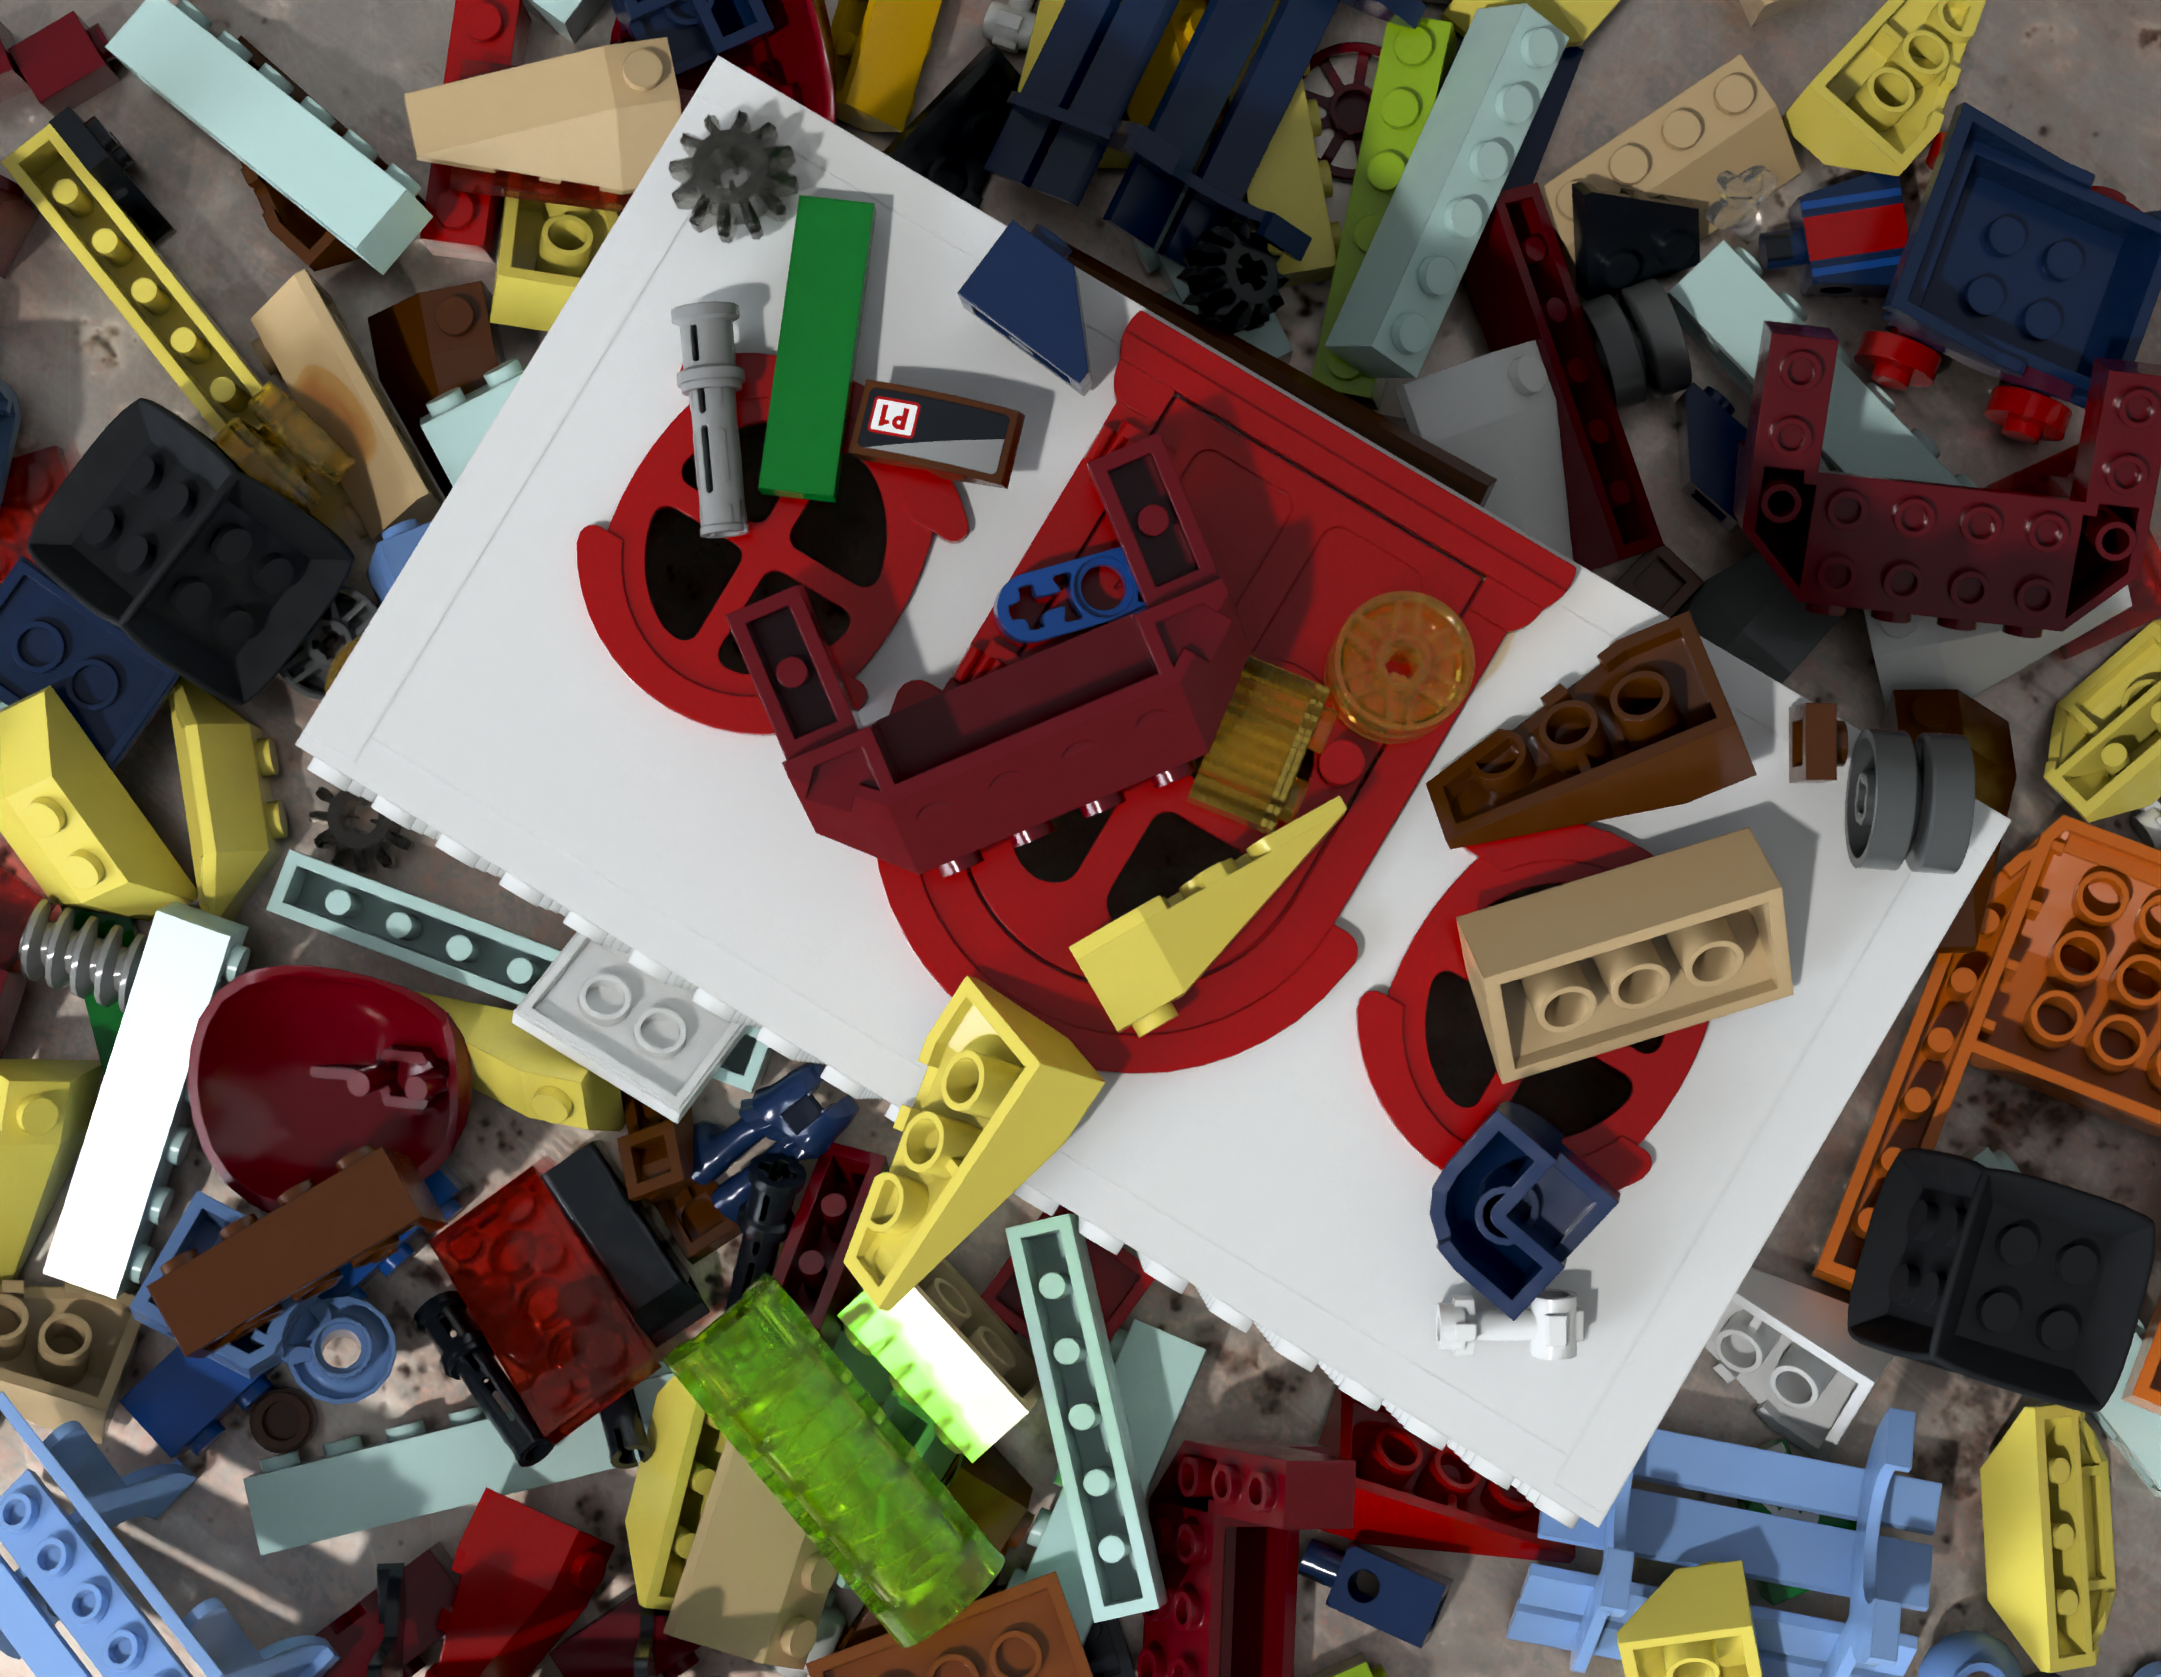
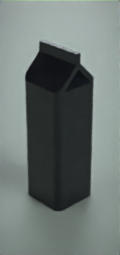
M601 1140L592 1141L540 1176L634 1321L647 1334L656 1348L710 1313L695 1282L641 1200H629L625 1177Z

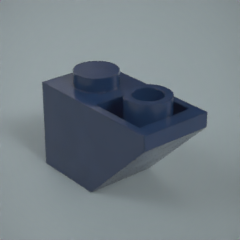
M1693 382L1675 402L1681 491L1729 532L1738 524L1733 512L1737 452L1739 441H1746L1747 429L1732 416L1735 408L1725 396L1710 386H1706L1702 390Z

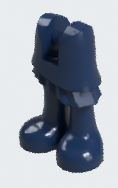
M812 1062L806 1063L791 1071L774 1084L756 1090L752 1099L742 1100L739 1115L742 1118L728 1128L716 1121L706 1120L693 1125L694 1159L692 1179L699 1185H708L714 1182L741 1155L764 1137L776 1141V1143L763 1154H781L798 1162L807 1159H818L820 1155L829 1151L837 1137L846 1130L855 1118L859 1106L847 1094L839 1102L832 1103L824 1109L812 1093L819 1088L820 1083L824 1080L820 1076L826 1065L816 1062L815 1064ZM749 1165L721 1183L713 1191L711 1197L715 1208L735 1223H737L739 1207L748 1200L751 1183L747 1176ZM778 1174L776 1181L782 1177L781 1174Z

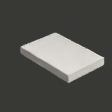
M576 932L513 1011L512 1023L678 1124L748 1031L749 1026L739 1023L735 1024L731 1021L730 1023L692 1001L691 999L695 994L694 991L683 987L679 988L676 985L672 986L668 983L664 984L627 961L631 955L629 952L627 954L603 944L599 945Z

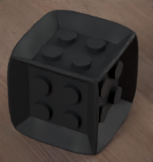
M139 398L125 408L93 442L42 511L27 543L28 552L39 568L84 607L103 620L120 627L140 648L211 695L236 705H244L254 698L286 665L338 595L354 561V555L348 545L325 524L286 495L257 480L235 457L187 421L164 406L145 398Z
M1907 1148L1898 1154L1888 1170L1870 1219L1850 1293L1847 1321L1849 1335L1860 1344L1958 1373L2018 1394L2081 1412L2100 1411L2115 1390L2132 1344L2153 1266L2156 1242L2155 1223L2148 1216L2125 1205L2050 1180L2010 1170L1987 1168L1977 1161L1956 1154L1924 1148Z

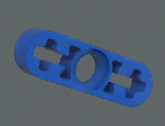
M1121 547L1012 578L998 592L993 611L998 628L1007 638L1020 644H1035L1107 624L1143 609L1145 605L1143 602L1138 601V588ZM1095 567H1107L1119 575L1124 591L1120 603L1115 608L1097 610L1084 600L1081 592V582L1088 570ZM1062 575L1067 577V599L1072 610L1078 616V620L1065 621V606L1042 614L1039 617L1040 629L1030 630L1025 619L1012 620L1009 614V607L1020 601L1019 589L1029 588L1034 599H1042L1060 592L1053 578Z

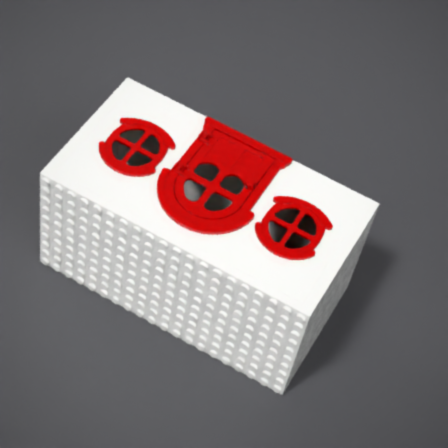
M718 55L295 743L297 747L314 756L307 769L345 792L348 791L357 797L361 796L372 802L371 808L404 828L412 829L433 840L437 839L435 846L471 868L475 867L484 873L488 872L495 877L502 878L499 885L532 905L540 906L545 910L549 909L556 914H562L565 916L564 924L597 944H603L627 954L629 952L631 955L627 961L664 984L668 983L672 986L676 985L679 988L683 987L694 991L695 994L691 1000L729 1023L731 1021L735 1024H745L761 1029L756 1039L790 1060L826 1064L827 1066L820 1077L855 1099L867 1100L868 1098L871 1100V1098H883L892 1103L884 1116L893 1122L896 1121L902 1104L911 1107L914 1105L928 1065L918 1061L927 1035L965 977L968 975L978 978L1069 1038L1106 1082L1065 1144L1014 1192L1015 1195L1050 1216H1053L1059 1204L1079 1216L1078 1230L1080 1234L1115 1255H1118L1125 1243L1137 1251V1256H1139L1145 1273L1180 1294L1184 1292L1190 1282L1195 1286L1194 1288L1197 1289L1201 1299L1204 1300L1203 1302L1211 1313L1245 1333L1249 1331L1254 1323L1260 1329L1259 1331L1263 1333L1262 1335L1266 1337V1340L1270 1342V1345L1274 1347L1273 1350L1310 1372L1314 1370L1317 1364L1320 1365L1319 1367L1324 1370V1373L1329 1375L1333 1383L1339 1386L1338 1389L1375 1411H1378L1380 1406L1383 1405L1387 1411L1392 1413L1393 1417L1398 1419L1399 1423L1404 1425L1403 1428L1441 1451H1443L1447 1444L1450 1449L1454 1450L1456 1455L1461 1457L1462 1461L1469 1464L1468 1467L1506 1490L1509 1489L1510 1485L1514 1486L1518 1492L1534 1504L1533 1506L1565 1526L1574 1529L1581 1517L1599 1528L2012 820L1975 799L1969 846L1965 859L1955 874L1913 872L1909 869L1906 860L1895 871L1855 868L1850 862L1846 845L1845 799L1850 761L1856 740L1861 731L1845 722L1848 730V755L1845 765L1837 767V780L1824 783H1789V707L1813 702L1700 636L1757 775L1682 805L1450 849L1445 840L1426 783L1498 729L1513 730L1544 706L1540 698L1559 683L1568 689L1600 665L1597 655L1614 642L1670 618L1075 267L1079 281L1093 385L1086 395H1081L966 310L957 294L1007 228L1006 225ZM799 195L874 203L876 218L843 455H852L848 452L866 379L946 393L1020 411L1026 415L1008 489L942 479L927 470L859 459L869 468L876 480L883 499L887 522L885 558L881 574L873 585L869 587L857 586L793 547L791 543L792 531L811 500L780 497L772 512L764 521L753 523L747 520V524H749L748 534L725 538L740 548L742 552L741 562L699 632L694 638L689 640L677 639L664 628L657 616L651 601L646 575L648 535L652 521L659 510L671 507L700 523L698 490L689 486L683 479V470L688 461L694 457L693 428L689 396L683 395L681 388L677 387V373L684 369L680 327L672 324L671 309L685 304L711 301L731 302L739 305L740 317L733 322L736 366L744 369L745 383L742 384V390L736 392L738 429L767 422ZM1160 432L1220 578L1224 579L1251 649L1232 698L1241 694L1255 692L1270 694L1280 698L1301 718L1310 735L1314 750L1312 773L1290 811L1279 819L1267 821L1258 818L1201 784L1192 775L1159 788H1155L1151 778L1122 789L1126 801L1115 807L1073 877L1058 883L1046 882L1030 874L1020 863L1009 838L980 849L984 861L942 878L937 867L918 875L817 834L783 767L782 762L786 758L750 674L732 671L724 667L719 659L720 650L731 633L725 615L747 606L764 577L771 572L784 573L843 608L850 616V625L845 634L831 645L830 649L863 726L1098 628L1100 626L1035 644H1020L1007 638L998 628L994 618V602L1000 589L1018 575L1120 547L1086 464ZM1095 567L1086 572L1081 582V592L1084 600L1091 607L1097 610H1110L1115 608L1122 599L1123 583L1115 571L1107 567ZM1062 575L1053 578L1060 592L1042 599H1034L1029 588L1019 589L1020 601L1009 607V614L1012 620L1025 619L1030 630L1040 629L1039 617L1042 614L1065 606L1066 622L1078 620V616L1072 610L1067 599V577ZM1138 591V601L1143 602L1141 595ZM1378 752H1381V755L1379 756L1369 775H1366V772L1372 764L1373 760L1375 759L1376 755L1378 754ZM1318 765H1319V771H1320L1322 777H1323L1327 782H1329L1328 784L1321 778V776H1320V774H1319V772H1318ZM1357 787H1359V792L1339 822L1183 997L1172 1002L1179 1016L1141 1038L1138 1037L1132 1026L1118 1033L1070 951L1069 946L1113 922L1107 909V897L1152 820L1162 813L1171 812L1177 814L1244 855L1247 853L1246 849L1255 842L1339 795L1347 806ZM1750 827L1782 885L1794 995L1664 1034L1659 1047L1651 1053L1645 1054L1631 1046H1625L1594 1056L1627 1076L1631 1082L1632 1091L1627 1101L1604 1120L1582 1132L1564 1137L1562 1143L1621 1193L1619 1203L1567 1257L1565 1268L1545 1288L1565 1289L1577 1293V1306H1581L1584 1310V1341L1577 1342V1356L1566 1360L1535 1358L1530 1354V1340L1476 1341L1474 1356H1454L1453 1349L1439 1350L1436 1335L1437 1303H1453V1296L1472 1295L1475 1310L1500 1309L1459 1275L1437 1249L1438 1241L1430 1217L1432 1187L1451 1156L1500 1104L1505 1101H1511L1524 1079L1502 1084L1496 1070L1477 1103L1471 1107H1462L1445 1094L1436 1078L1429 1058L1425 1034V1016L1431 984L1434 978L1443 971L1453 972L1469 982L1456 917L1484 909L1502 897L1521 889L1545 884H1566Z

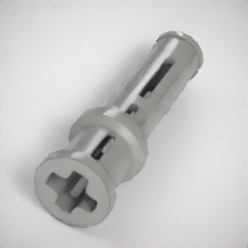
M719 301L691 303L671 309L672 324L680 327L684 370L677 373V387L681 388L683 395L689 396L694 460L700 506V537L728 538L749 533L736 392L741 391L742 384L745 383L744 369L736 366L733 322L740 317L739 305Z

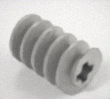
M42 898L30 915L19 944L18 954L23 977L36 982L45 976L47 985L57 990L67 987L70 983L72 995L84 999L94 992L97 1004L109 1007L118 1001L120 1011L124 1013L148 936L139 933L129 947L122 946L123 927L115 924L104 939L99 938V918L92 915L80 930L74 929L75 910L69 907L63 910L55 922L51 921V902Z

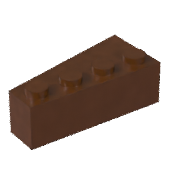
M371 1144L362 1146L341 1158L336 1163L339 1172L320 1184L316 1185L313 1179H309L282 1193L277 1198L281 1207L258 1220L255 1214H249L223 1228L219 1232L222 1242L202 1254H199L197 1248H193L164 1263L160 1267L164 1276L146 1287L184 1356L205 1358L280 1317L285 1312L281 1302L292 1296L295 1303H300L333 1288L343 1278L340 1268L349 1263L356 1269L371 1262L375 1265L397 1253V1246L401 1243L399 1236L417 1226L423 1227L428 1236L448 1225L412 1158L385 1147L374 1150Z

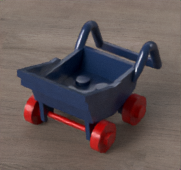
M1963 102L1956 106L1947 132L1938 133L1934 137L1926 158L1927 166L1933 171L1882 308L1885 310L1882 318L1887 320L1885 330L1888 332H1863L1854 355V361L1865 370L1871 372V379L1883 386L1897 390H1907L1909 385L1930 387L1934 384L1942 362V357L1928 347L1930 346L1974 370L2014 383L2020 387H1994L1985 408V417L2002 427L2001 433L2012 440L2031 445L2038 444L2039 440L2061 441L2065 437L2073 413L2067 406L2051 397L2085 409L2094 357L2135 362L2161 290V210L2142 212L2135 205L2126 201V196L2119 191L2104 186H2092L2096 177L2093 173L2064 161L1968 103Z

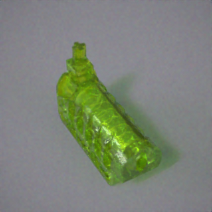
M765 1272L745 1289L746 1292L742 1294L743 1297L692 1340L688 1339L685 1343L681 1342L664 1356L662 1360L901 1648H908L937 1632L967 1608L995 1579L1005 1563V1558L977 1523L967 1515L953 1498L949 1489L920 1458L916 1449L906 1441L887 1418L883 1409L873 1401L859 1384L850 1369L841 1362L826 1344L808 1317L781 1287L775 1277Z

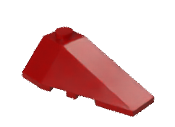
M1339 1386L1336 1387L1318 1445L1330 1446V1455L1356 1460L1354 1529L1319 1530L1370 1545L1569 1564L1576 1557L1575 1545L1537 1538L1540 1510L1533 1506L1534 1504L1527 1500L1523 1494L1518 1492L1517 1488L1510 1485L1508 1490L1502 1488L1468 1467L1469 1464L1462 1461L1461 1457L1456 1455L1454 1450L1450 1449L1447 1444L1443 1451L1403 1428L1404 1425L1399 1423L1398 1419L1393 1417L1392 1413L1387 1411L1383 1405L1380 1406L1378 1411H1375L1338 1389Z
M486 1487L456 1550L452 1570L461 1574L453 1607H444L441 1610L437 1629L446 1633L439 1662L433 1664L426 1671L425 1677H528L587 1607L595 1588L601 1583L605 1575L607 1562L615 1546Z

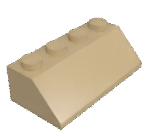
M1740 53L1540 187V191L1573 286L1577 290L1572 184L1581 181L1590 183L1596 189L1620 193L1621 188L1642 191L1648 197H1658L1662 194L1686 198L1699 209V237L1701 242L1798 177L1802 172L1777 104ZM1620 292L1612 294L1611 296L1614 299H1616L1619 297Z
M306 269L295 273L250 318L260 336L251 342L254 351L269 375L279 371L290 392L281 396L282 401L300 430L310 426L321 446L313 450L312 455L330 485L337 481H340L351 501L342 506V509L360 540L370 535L371 539L378 543L383 540L381 535L383 531L408 519L417 518L420 526L431 522L444 502L331 296Z
M1750 827L1456 917L1466 973L1502 1084L1794 995L1782 885Z
M747 1375L663 1633L757 1663L804 1670L809 1652L812 1650L817 1638V1627L829 1590L837 1576L838 1562L844 1547L846 1534L856 1517L858 1508L834 1518L825 1516V1507L829 1498L846 1476L822 1489L815 1491L804 1490L803 1482L807 1473L827 1448L802 1462L793 1465L782 1464V1455L787 1445L809 1419L777 1437L770 1439L761 1438L760 1430L765 1420L789 1391L760 1413L751 1418H744L745 1416L740 1413L742 1405L757 1389L768 1381ZM798 1387L774 1413L767 1423L763 1435L769 1436L788 1428L819 1408L833 1396ZM836 1398L796 1438L785 1456V1462H792L812 1453L837 1437L858 1420L859 1423L841 1438L819 1462L809 1476L806 1488L811 1489L829 1482L859 1463L879 1446V1435L886 1416ZM875 1455L861 1465L841 1487L829 1505L828 1514H837L858 1504L871 1460Z

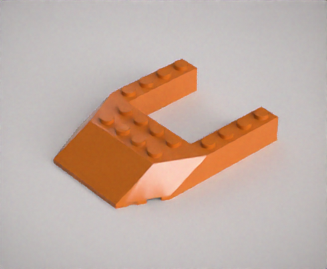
M2063 814L1993 877L1974 953H1937L1811 1276L1851 1291L1870 1219L1888 1170L1898 1154L1907 1148L1935 1149L1967 1064L2161 1139L2160 850ZM2161 1293L2121 1398L2123 1401L2161 1415Z

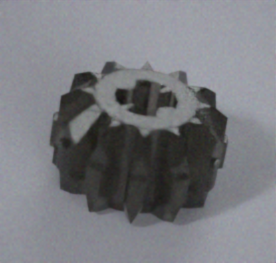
M739 110L732 118L731 128L729 130H722L716 116L708 114L707 118L704 119V124L709 136L702 140L694 134L683 133L680 143L689 157L670 161L669 172L672 178L682 183L672 193L676 207L680 210L693 209L689 221L692 228L699 233L708 230L717 222L720 240L730 244L736 236L738 225L745 224L752 239L760 240L764 232L759 218L765 214L774 221L785 222L788 212L778 197H789L798 193L799 183L796 176L787 172L796 162L794 152L789 145H776L778 133L776 127L770 122L760 125L751 132L747 113ZM739 167H744L748 180L739 187H736L734 181L730 180L729 188H724L720 175L730 168L733 169L735 175H738Z
M319 787L316 791V796L330 805L328 812L317 810L310 812L309 821L318 825H328L329 829L318 834L314 839V843L320 849L330 848L337 844L332 854V864L344 867L354 856L356 871L361 874H369L373 866L374 855L384 868L390 869L396 865L395 857L390 849L392 844L406 851H411L414 847V842L410 838L400 835L402 826L379 812L378 819L370 820V822L376 824L374 830L370 833L353 828L352 819H360V816L354 814L356 809L362 805L374 810L371 808L372 802L341 789L337 794L324 787Z

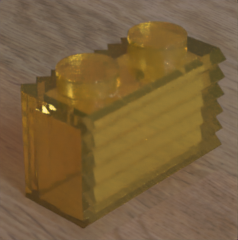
M1249 655L1209 753L1203 758L1186 802L1267 835L1275 831L1279 820L1286 823L1294 821L1310 782L1296 777L1307 749L1319 754L1322 753L1338 714V711L1325 706L1332 688Z

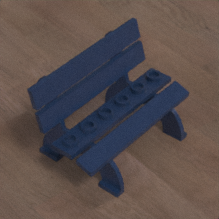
M1066 0L1021 93L1011 91L1006 101V104L1012 108V111L983 169L993 175L1027 188L1032 187L1040 193L1078 207L1107 147L1125 153L1132 160L1108 206L1103 220L1145 247L1154 249L1181 192H1184L1186 194L1157 251L1161 256L1183 268H1188L1181 253L1187 250L1189 245L1196 243V237L1200 236L1204 230L1217 225L1220 227L1230 225L1233 220L1241 224L1248 223L1250 229L1256 231L1255 234L1290 258L1301 261L1312 238L1276 213L1243 202L1242 199L1339 2L1378 19L1416 29L1427 5L1420 0H1281L1196 174H1193L1192 170L1276 0H1210L1148 127L1120 120L1179 0Z

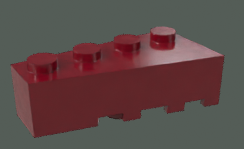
M440 1541L405 1566L407 1618L403 1645V1677H412L426 1666L419 1656L423 1651L438 1640L442 1644L444 1643L446 1633L438 1630L437 1626L442 1608L453 1607L461 1574L452 1570L454 1560ZM377 1588L314 1635L325 1638L341 1657L322 1677H367L368 1664L384 1638V1623L379 1624Z

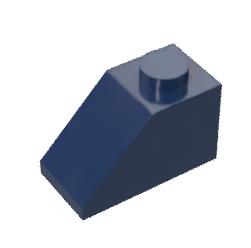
M1012 220L957 294L966 310L1078 393L1085 396L1092 387L1093 380L1079 281L1074 265L1067 260L1073 253V250L1057 235L1040 224H1036L1033 230L1029 232Z

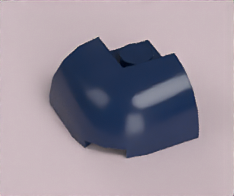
M610 0L623 33L628 32L632 42L663 37L668 38L676 78L705 65L708 67L712 66L718 55L727 59L762 40L775 29L762 0Z
M1505 1101L1487 1117L1445 1164L1432 1187L1430 1217L1438 1241L1436 1247L1452 1268L1509 1318L1515 1321L1565 1268L1567 1257L1619 1203L1621 1193L1562 1143L1564 1134L1526 1107Z

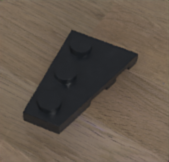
M996 45L985 46L883 153L979 209L984 199L980 194L991 174L983 168L1012 111V108L1006 104V101L1011 91L1018 92L1021 75Z

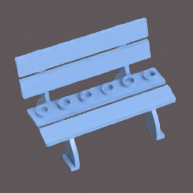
M3 1391L0 1393L1 1412L76 1508L69 1516L36 1472L27 1469L0 1496V1542L19 1565V1568L14 1572L0 1554V1650L4 1654L18 1660L22 1658L36 1677H93L54 1626L60 1619L103 1677H193L90 1544L99 1537L207 1677H322L341 1658L325 1638L314 1635L290 1637L257 1651L218 1598H210L199 1603L181 1620L111 1531V1528L135 1517L146 1516L156 1520L197 1477L183 1460L176 1458L171 1464L146 1467L120 1478L80 1422L68 1421L63 1423L42 1442Z
M1891 1407L1887 1410L1874 1436L1865 1469L1656 1429L1599 1528L1580 1517L1574 1529H1571L1540 1510L1537 1538L1603 1550L1602 1569L1599 1575L1531 1563L1521 1588L1520 1599H1517L1510 1618L1506 1638L1571 1651L1570 1670L1585 1673L1592 1655L1621 1660L1617 1632L1659 1588L1631 1582L1634 1557L1686 1567H1694L1710 1561L1723 1563L1742 1560L1746 1578L1850 1598L1849 1616L1846 1623L1751 1605L1763 1677H1904L1918 1649V1636L1900 1633L1901 1608L1922 1612L1928 1610L1933 1545L1879 1535L1880 1526L1932 1536L1936 1529L1943 1483L1893 1474L1895 1470L1909 1473L1912 1469L1916 1412ZM1632 1479L1857 1521L1856 1531L1631 1488Z

